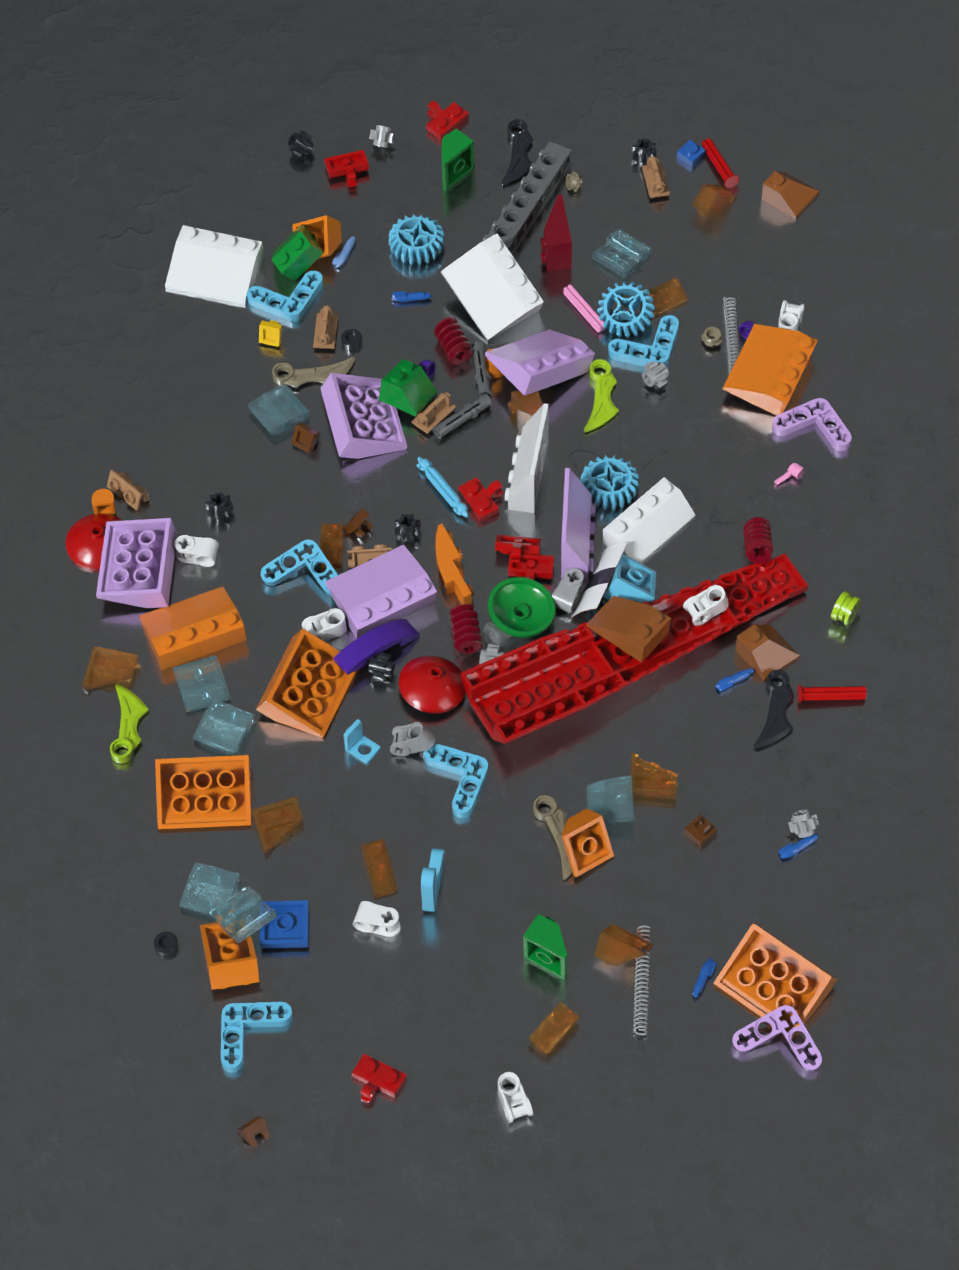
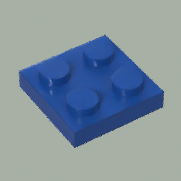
M308 900L261 901L260 949L308 947Z

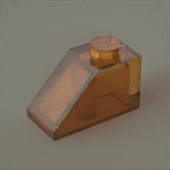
M703 184L692 206L698 209L697 213L703 217L718 216L736 198V195L720 185Z
M519 390L511 392V401L508 402L511 414H515L517 422L524 425L543 405L538 391L526 396Z
M384 839L362 844V859L374 897L377 898L398 892Z
M611 924L601 931L594 956L601 959L605 964L617 966L643 956L653 948L654 944Z

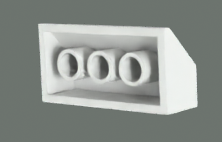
M662 478L603 529L602 544L608 548L615 544L627 542L622 554L642 564L689 524L696 515L681 490L666 478Z

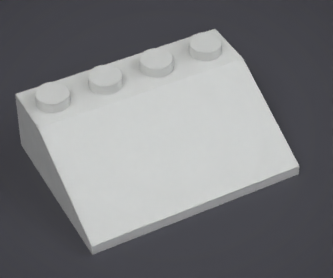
M183 225L176 240L165 288L245 305L247 302V291L250 287H253L264 260L263 243L261 241Z
M498 234L479 243L441 271L487 341L539 312L544 303Z
M544 403L523 426L521 435H517L516 448H518V452L513 453L512 465L515 466L514 470H510L508 483H511V486L506 488L505 501H508V510L535 513L549 443V404Z

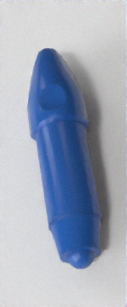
M398 291L392 293V300L396 302L420 301L432 297L429 292L407 293L406 291Z
M749 668L727 676L717 682L715 687L720 693L733 688L735 683L749 678L755 670Z
M814 833L795 844L789 843L778 851L780 857L786 859L795 856L801 850L813 844L818 839V834Z
M709 958L700 970L692 992L695 998L698 997L699 993H702L708 978L712 976L717 962L713 961L712 958Z

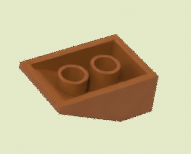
M613 596L587 623V627L642 663L668 635L671 618L653 606Z

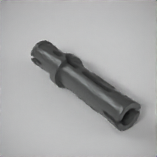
M476 341L471 345L476 371L474 376L475 383L478 384L479 397L487 394L491 398L490 382L492 377L488 371L485 344L482 341Z
M483 394V396L472 403L468 402L464 405L463 409L432 428L435 436L438 439H442V437L469 419H475L478 417V413L492 406L491 399L487 394Z

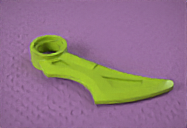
M602 359L595 360L590 365L589 375L595 382V394L592 413L584 428V432L592 431L604 425L619 412V409L616 408L611 400V391L617 381L611 372V365ZM603 368L606 372L600 375L595 373L594 370Z
M116 684L115 687L121 707L119 739L111 743L110 753L113 761L123 764L133 758L134 750L142 741L137 732V724L149 709L133 692ZM120 747L128 749L127 753L123 755L117 754L116 750Z

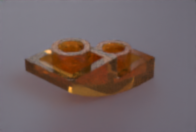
M321 524L320 550L333 568H342L343 524ZM320 563V569L327 568L324 563Z
M560 1002L529 1037V1040L549 1055L580 1017Z

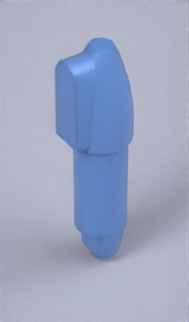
M354 236L347 240L341 252H337L332 262L336 267H340L347 260L356 242Z

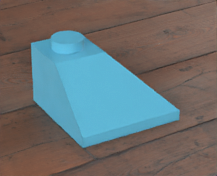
M622 554L603 597L608 601L613 596L639 603L651 602L655 599L656 571Z

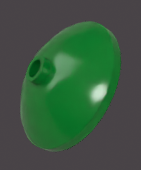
M515 577L500 582L491 591L488 599V613L492 622L504 633L515 637L527 638L541 634L551 625L555 615V603L550 592L542 584L528 578Z

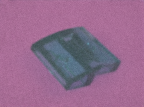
M617 229L607 236L605 244L593 251L591 259L625 279L647 258L652 248L624 231Z
M286 385L272 389L248 404L249 410L271 435L289 430L291 423L308 419L310 414L308 409Z
M216 655L173 668L186 712L230 700L229 691Z
M213 699L192 739L236 756L244 736L247 737L256 715Z
M632 776L606 779L587 786V809L602 815L606 828L612 827V823L634 821Z
M195 862L185 885L179 906L226 919L232 897L235 896L241 874Z
M249 886L210 912L219 926L238 944L277 917L274 909L264 903L259 893Z

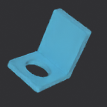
M359 719L344 733L345 751L365 764H368L381 749L378 744L363 735L362 722ZM362 745H369L372 750L369 754L362 755L358 752V749Z

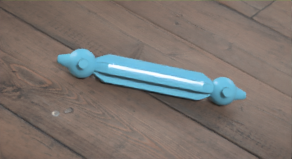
M419 456L417 458L419 462L417 467L425 472L429 481L449 505L454 507L453 510L457 515L469 517L467 512L469 507L465 503H461L456 492L436 468L432 467V462Z

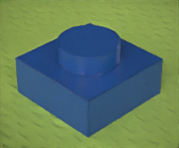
M691 140L677 151V157L692 167L706 154L704 148Z

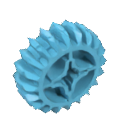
M413 214L411 218L405 215L404 220L398 219L397 224H393L392 230L389 233L391 252L395 254L397 259H402L403 263L409 261L411 265L414 262L420 265L421 262L425 261L428 264L429 259L435 260L436 255H440L444 247L445 234L441 225H438L437 220H432L430 216L424 218L423 214L420 217H416Z
M624 280L623 286L615 283V289L607 288L609 294L602 293L604 300H599L598 304L601 307L597 309V312L600 314L599 320L604 321L603 327L605 329L609 328L611 334L616 332L617 336L621 337L624 332L625 336L629 338L630 332L637 336L638 329L645 331L643 325L651 324L648 318H654L652 311L655 310V305L652 304L654 300L652 296H649L648 289L643 290V285L641 284L636 287L633 281L628 286L627 281ZM614 302H616L617 308L613 311L614 313L610 316L611 306ZM643 302L642 311L637 317L635 311L639 308V304ZM622 305L624 307L630 308L629 310L631 314L628 311H623ZM623 320H630V321H631V322H627V323H621V321H623Z
M605 455L602 460L597 457L595 462L590 461L588 467H584L580 479L582 484L592 494L591 503L595 502L596 508L602 505L604 510L608 507H612L615 510L616 506H620L623 509L625 503L630 504L632 499H635L639 490V476L636 467H632L630 461L625 463L623 457L619 460L616 459L615 455L612 458H608Z

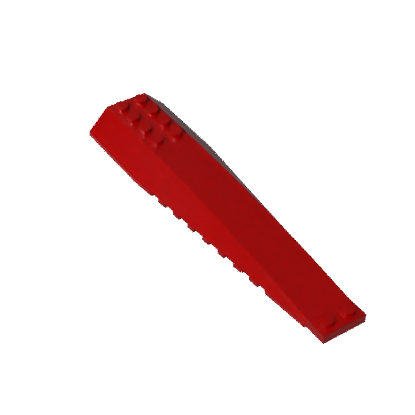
M784 553L770 559L768 562L762 564L755 563L720 575L716 580L711 581L709 579L700 582L699 586L680 589L679 593L670 596L669 594L660 596V599L650 603L648 601L643 602V604L653 606L669 616L671 622L668 635L642 663L588 628V622L578 625L575 629L569 631L565 629L523 645L461 672L460 676L470 705L491 738L500 743L507 744L595 704L766 610L808 591L809 585ZM710 586H721L729 602L727 609L709 619L706 623L695 626L692 622V616L689 611L683 608V604L686 600L705 591ZM716 597L713 601H719L721 597Z

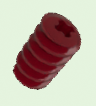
M448 317L436 325L434 335L448 357L449 362L454 365H460L467 362L473 356V351L470 350L471 344L468 342L467 337L464 336V332L457 323V319L455 317Z
M763 517L751 518L743 527L746 556L751 562L756 564L768 562L773 552L771 524Z
M470 604L455 606L449 612L454 648L461 654H474L483 649L482 636L480 635L481 630L478 627L479 621L477 620L478 613L473 611L474 608Z

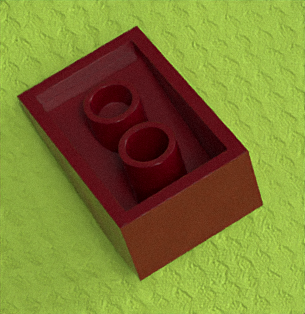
M562 194L557 196L544 227V238H540L542 250L540 252L541 263L546 265L547 272L572 269V240Z

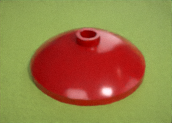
M105 513L91 514L78 520L69 529L66 536V550L70 559L84 569L99 571L106 522L123 520Z
M438 656L417 657L409 661L400 672L398 685L402 697L407 703L420 711L427 713L450 711L462 702L466 694L460 676L461 669L445 658Z

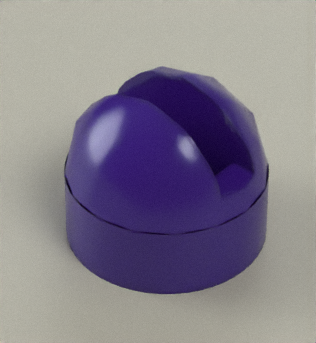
M745 321L739 326L738 331L743 338H748L754 325L753 321Z
M424 360L418 364L422 367L428 378L434 375L436 370L434 361Z

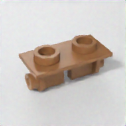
M655 156L649 157L647 165L642 166L649 197L655 198L670 195L662 163H659Z
M324 306L320 313H317L313 348H335L338 314H333L330 306Z
M447 392L441 393L434 402L417 415L412 423L425 433H430L434 426H437L457 408L450 402V394Z
M110 470L107 487L136 511L139 509L140 502H147L149 500L148 491L138 484L133 486L134 481L124 472Z
M376 545L374 549H365L364 546L352 547V550L347 551L348 557H352V559H348L349 568H355L368 562V560L391 551L392 548H387V545Z

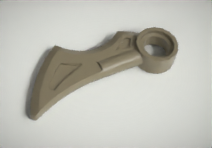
M351 357L328 366L293 369L288 363H278L272 370L273 381L279 386L290 385L296 388L308 382L324 384L330 373L347 374L352 368L355 358ZM281 371H286L289 373V375L284 378L279 377L277 374Z
M547 795L539 796L534 801L533 814L538 820L546 821L559 849L563 880H566L573 873L561 836L567 822V812L559 807L552 797ZM541 804H547L551 807V810L544 813L538 807Z

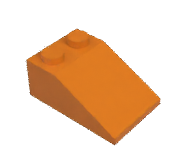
M247 917L200 925L212 990L259 982L257 958Z

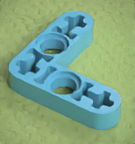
M318 271L307 272L290 297L261 286H253L247 291V300L252 307L295 322L303 317L322 289L323 278ZM301 293H307L309 295L306 299H300L298 297V295ZM272 301L280 302V305L276 307L270 306L269 304Z
M672 315L661 318L652 346L614 339L608 344V355L615 361L645 366L651 361L653 363L657 361V363L662 362L667 367L678 334L679 321ZM668 324H671L669 332H666V327ZM666 339L670 343L668 345H661L659 341ZM640 351L644 355L642 357H635L633 353Z
M312 540L300 542L266 564L261 570L263 582L268 586H275L307 566L328 596H331L325 585L326 578L329 576L332 579L338 576V574L318 545ZM305 547H308V548H310V549L313 548V549H312V552H313V553H312L311 555H309L308 553H305V549H304V548H305ZM299 552V555L302 557L301 562L298 558V555L295 553ZM287 558H294L296 564L292 568H287L284 566V561ZM318 563H324L327 566L326 571L323 573L315 572L314 568ZM278 564H280L284 573L281 574V571L277 567ZM268 571H271L272 573L275 572L274 579L268 577Z
M434 743L429 750L424 751L425 763L431 767L462 776L452 801V811L458 818H467L475 808L488 775V762L481 756ZM434 752L438 753L434 758H431ZM457 757L463 762L458 766H454L450 763V760ZM478 765H481L482 768H479L477 772V777H475L474 768H477ZM467 783H473L477 788L474 791H467L464 789V786ZM465 797L467 798L466 807H464L463 810L459 809V806L463 804Z
M432 848L429 867H423L421 877L423 911L435 912L445 849Z
M286 1002L231 1003L226 1005L222 1010L221 1063L224 1070L234 1073L243 1067L244 1028L287 1026L293 1018L290 1005ZM255 1010H261L264 1016L260 1020H254L250 1017L251 1013ZM267 1010H271V1019H268ZM281 1010L285 1013L283 1018L278 1016ZM243 1011H246L247 1020L243 1018ZM231 1012H236L235 1019L231 1020ZM230 1033L239 1035L238 1041L234 1043L226 1041V1037ZM230 1050H234L236 1059L234 1064H229L228 1061L230 1060Z

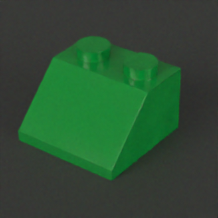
M457 128L451 133L446 134L442 139V179L445 191L475 169L474 141Z
M301 224L273 251L272 261L281 274L296 281L324 252L305 225Z
M402 359L381 380L379 400L413 416H417L437 396V390L422 367L405 359Z
M538 914L523 935L524 958L565 980L567 978V952L560 926L551 917H544Z

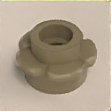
M578 173L567 174V189L577 192L582 187V177Z
M709 327L702 334V341L710 347L718 346L721 344L723 336L718 328Z

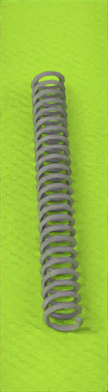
M724 296V317L730 374L733 368L732 364H735L736 357L740 354L736 319V299L733 297L725 299L726 296Z
M648 925L639 926L636 937V993L634 994L635 1024L633 1025V1031L638 1035H646L648 1033L645 1031L648 1029L646 1027L648 1025L646 1022L648 1020L646 1018L648 1016L646 1013L648 1009L646 1008L649 1002L647 1000L649 998L647 996L649 994L647 991L649 990L647 987L649 979L647 977H649L648 973L650 972L648 970L650 967L648 965L650 963L648 961L650 959V953L648 952L650 948L648 947L650 946L649 938L651 937L649 935L651 927ZM636 1029L639 1031H645V1033L636 1032Z

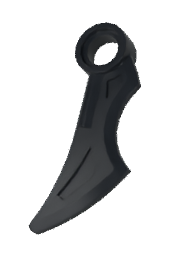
M514 119L507 126L508 137L513 140L512 154L507 173L501 181L502 186L510 184L526 175L532 164L528 158L527 149L533 142V138L528 131L526 122L521 119ZM519 127L523 131L520 133H515L512 131V129Z
M773 670L767 676L766 687L771 692L769 711L765 726L754 744V749L768 746L793 730V726L789 723L786 716V708L794 698V693L789 684V676L783 670ZM774 678H780L784 681V684L782 686H775L771 681Z

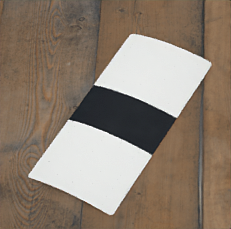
M627 542L612 545L602 552L573 616L598 607Z

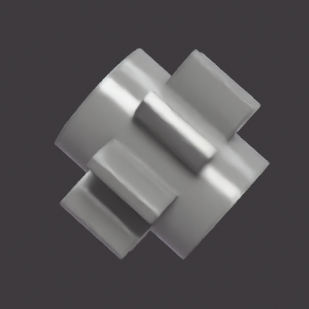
M377 125L376 130L371 129L369 139L374 140L373 145L388 148L389 143L394 144L395 134L391 133L392 128Z
M651 361L644 366L646 371L643 372L642 378L649 387L654 386L656 388L658 386L660 388L667 383L666 378L669 375V371L662 362L657 363L655 361L653 363Z
M488 644L487 650L481 649L479 665L503 655L504 652L499 651V645Z
M808 809L794 812L792 814L793 818L788 822L791 833L795 832L799 838L813 835L815 833L814 829L819 825L817 815H812Z

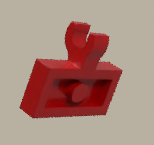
M431 101L427 105L430 108L427 114L434 119L426 124V130L441 141L446 134L451 133L469 118V113L455 102L445 110H442L437 102Z
M364 150L324 158L329 178L346 175L349 188L357 186L355 180L356 172L369 170V163Z
M477 477L458 487V492L480 523L499 513V508L493 501L494 498L504 494L502 491L503 485L499 480L492 482L487 489L483 487Z
M497 534L495 550L503 554L512 553L511 562L520 563L521 553L533 555L540 553L542 538Z
M510 553L508 576L525 577L532 580L535 578H553L554 556L521 554L520 563L511 562L512 553Z
M366 1054L362 1055L352 1071L353 1078L365 1083L360 1091V1094H362L360 1100L367 1103L372 1101L377 1090L395 1098L407 1079V1074Z

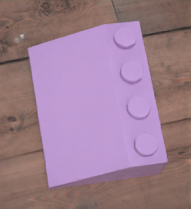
M546 330L485 352V356L524 396L588 373L595 355L582 340L552 330Z
M330 373L321 387L339 457L360 459L406 450L407 443L397 409L379 400L382 379Z
M565 468L561 580L564 573L571 568L581 570L584 580H588V572H593V558H589V553H594V540H590V535L595 534V522H591V517H595L596 503H591L592 494L570 468Z
M171 518L106 522L96 592L98 599L143 608L168 607L176 549L175 540L178 534Z
M405 545L399 546L325 581L326 587L338 608L343 611L345 620L356 639L380 625L398 620L434 603L437 596V590L429 576Z

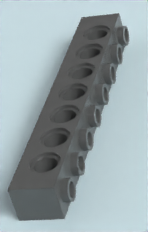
M550 141L545 148L541 149L537 161L531 164L528 175L522 178L520 187L512 193L509 204L504 205L499 219L494 220L489 234H485L482 242L498 234L507 249L513 254L571 165V149Z

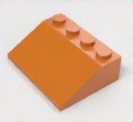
M754 324L722 389L776 416L783 413L818 340L799 331Z
M223 586L139 616L162 671L247 641L241 617Z
M302 628L292 637L256 710L275 722L323 738L356 671L347 675L334 661V657L340 651Z
M250 755L155 759L158 829L252 825Z
M753 923L713 984L761 1017L781 1006L788 1005L796 1010L801 1021L805 1024L827 997L838 978L761 925ZM783 1011L780 1021L785 1020L788 1023L789 1029H785L787 1033L792 1028L800 1026L799 1023L792 1024L790 1019L793 1015L792 1013L787 1014ZM795 1032L791 1038H794L798 1032Z

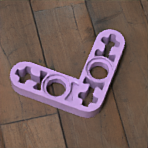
M823 398L811 400L783 412L773 419L772 430L778 436L789 435L816 423L835 450L846 451L851 446V433L830 403ZM797 414H804L807 418L805 420H798L795 416ZM828 421H832L836 424V426L833 428H829L825 425V423Z
M788 1005L781 1006L738 1030L733 1036L734 1048L741 1053H746L783 1033L799 1063L805 1070L815 1071L822 1064V1056L796 1010ZM782 1012L792 1013L793 1015L790 1017L792 1024L799 1023L800 1026L792 1028L787 1033L785 1029H789L788 1023L785 1020L780 1021ZM763 1022H767L772 1026V1031L767 1036H763L758 1032V1026ZM754 1028L755 1035L760 1040L755 1042L753 1037L748 1040L747 1047H744V1045L738 1046L739 1036L743 1035L746 1038L752 1035L749 1030ZM795 1032L804 1033L806 1040L803 1044L796 1045L792 1042L791 1037ZM811 1044L812 1048H808L811 1056L816 1055L818 1057L815 1060L816 1065L805 1064L804 1061L807 1060L804 1051L799 1054L797 1050H802Z

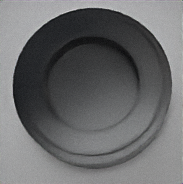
M356 329L345 330L341 335L342 346L347 350L358 349L362 345V334Z
M168 931L159 933L154 939L155 951L164 957L173 955L178 949L177 937Z

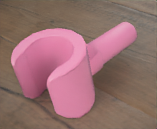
M792 463L788 471L774 481L775 485H779L791 476L796 479L801 478L804 474V471H802L804 468L797 463Z

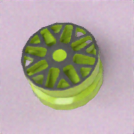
M843 591L834 605L831 619L844 621L845 626H850L860 609L862 599L860 597H852L851 593Z

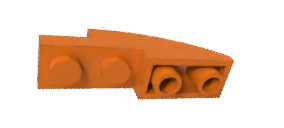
M439 524L435 546L437 570L441 585L446 595L455 592L461 605H472L474 592L471 585L466 584L464 581L465 577L461 569L462 551L459 547H455L450 530L446 531L443 524Z

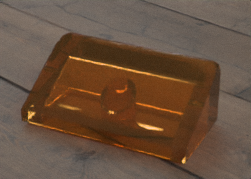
M677 277L648 290L649 296H652L654 300L652 302L655 305V310L652 311L654 316L688 301Z

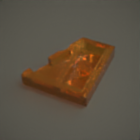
M632 753L629 797L676 799L677 774L668 769H662L660 765L652 761L648 763L640 759L638 754Z

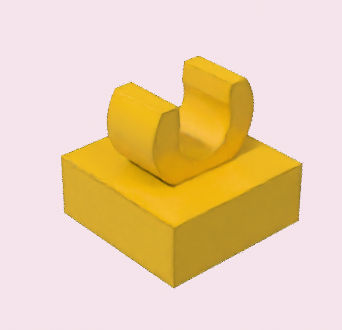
M262 320L259 325V343L276 347L280 346L282 343V325L279 324V321L270 320V322Z

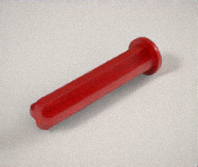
M711 138L703 140L702 147L706 150V154L723 178L725 187H735L740 181L738 175L733 173Z
M798 685L797 687L798 703L809 700H863L867 696L865 686L801 687V685Z

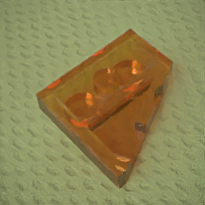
M94 646L83 680V689L88 690L133 679L138 655Z
M296 797L251 810L264 854L268 853L303 821Z

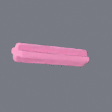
M573 285L565 287L563 289L564 295L591 326L599 333L605 330L603 327L604 321L599 320V314Z

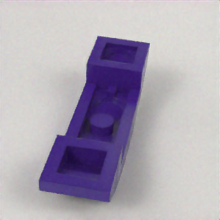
M407 619L391 621L358 637L334 657V661L349 675L364 667L367 659L397 643L403 646L420 637V634Z

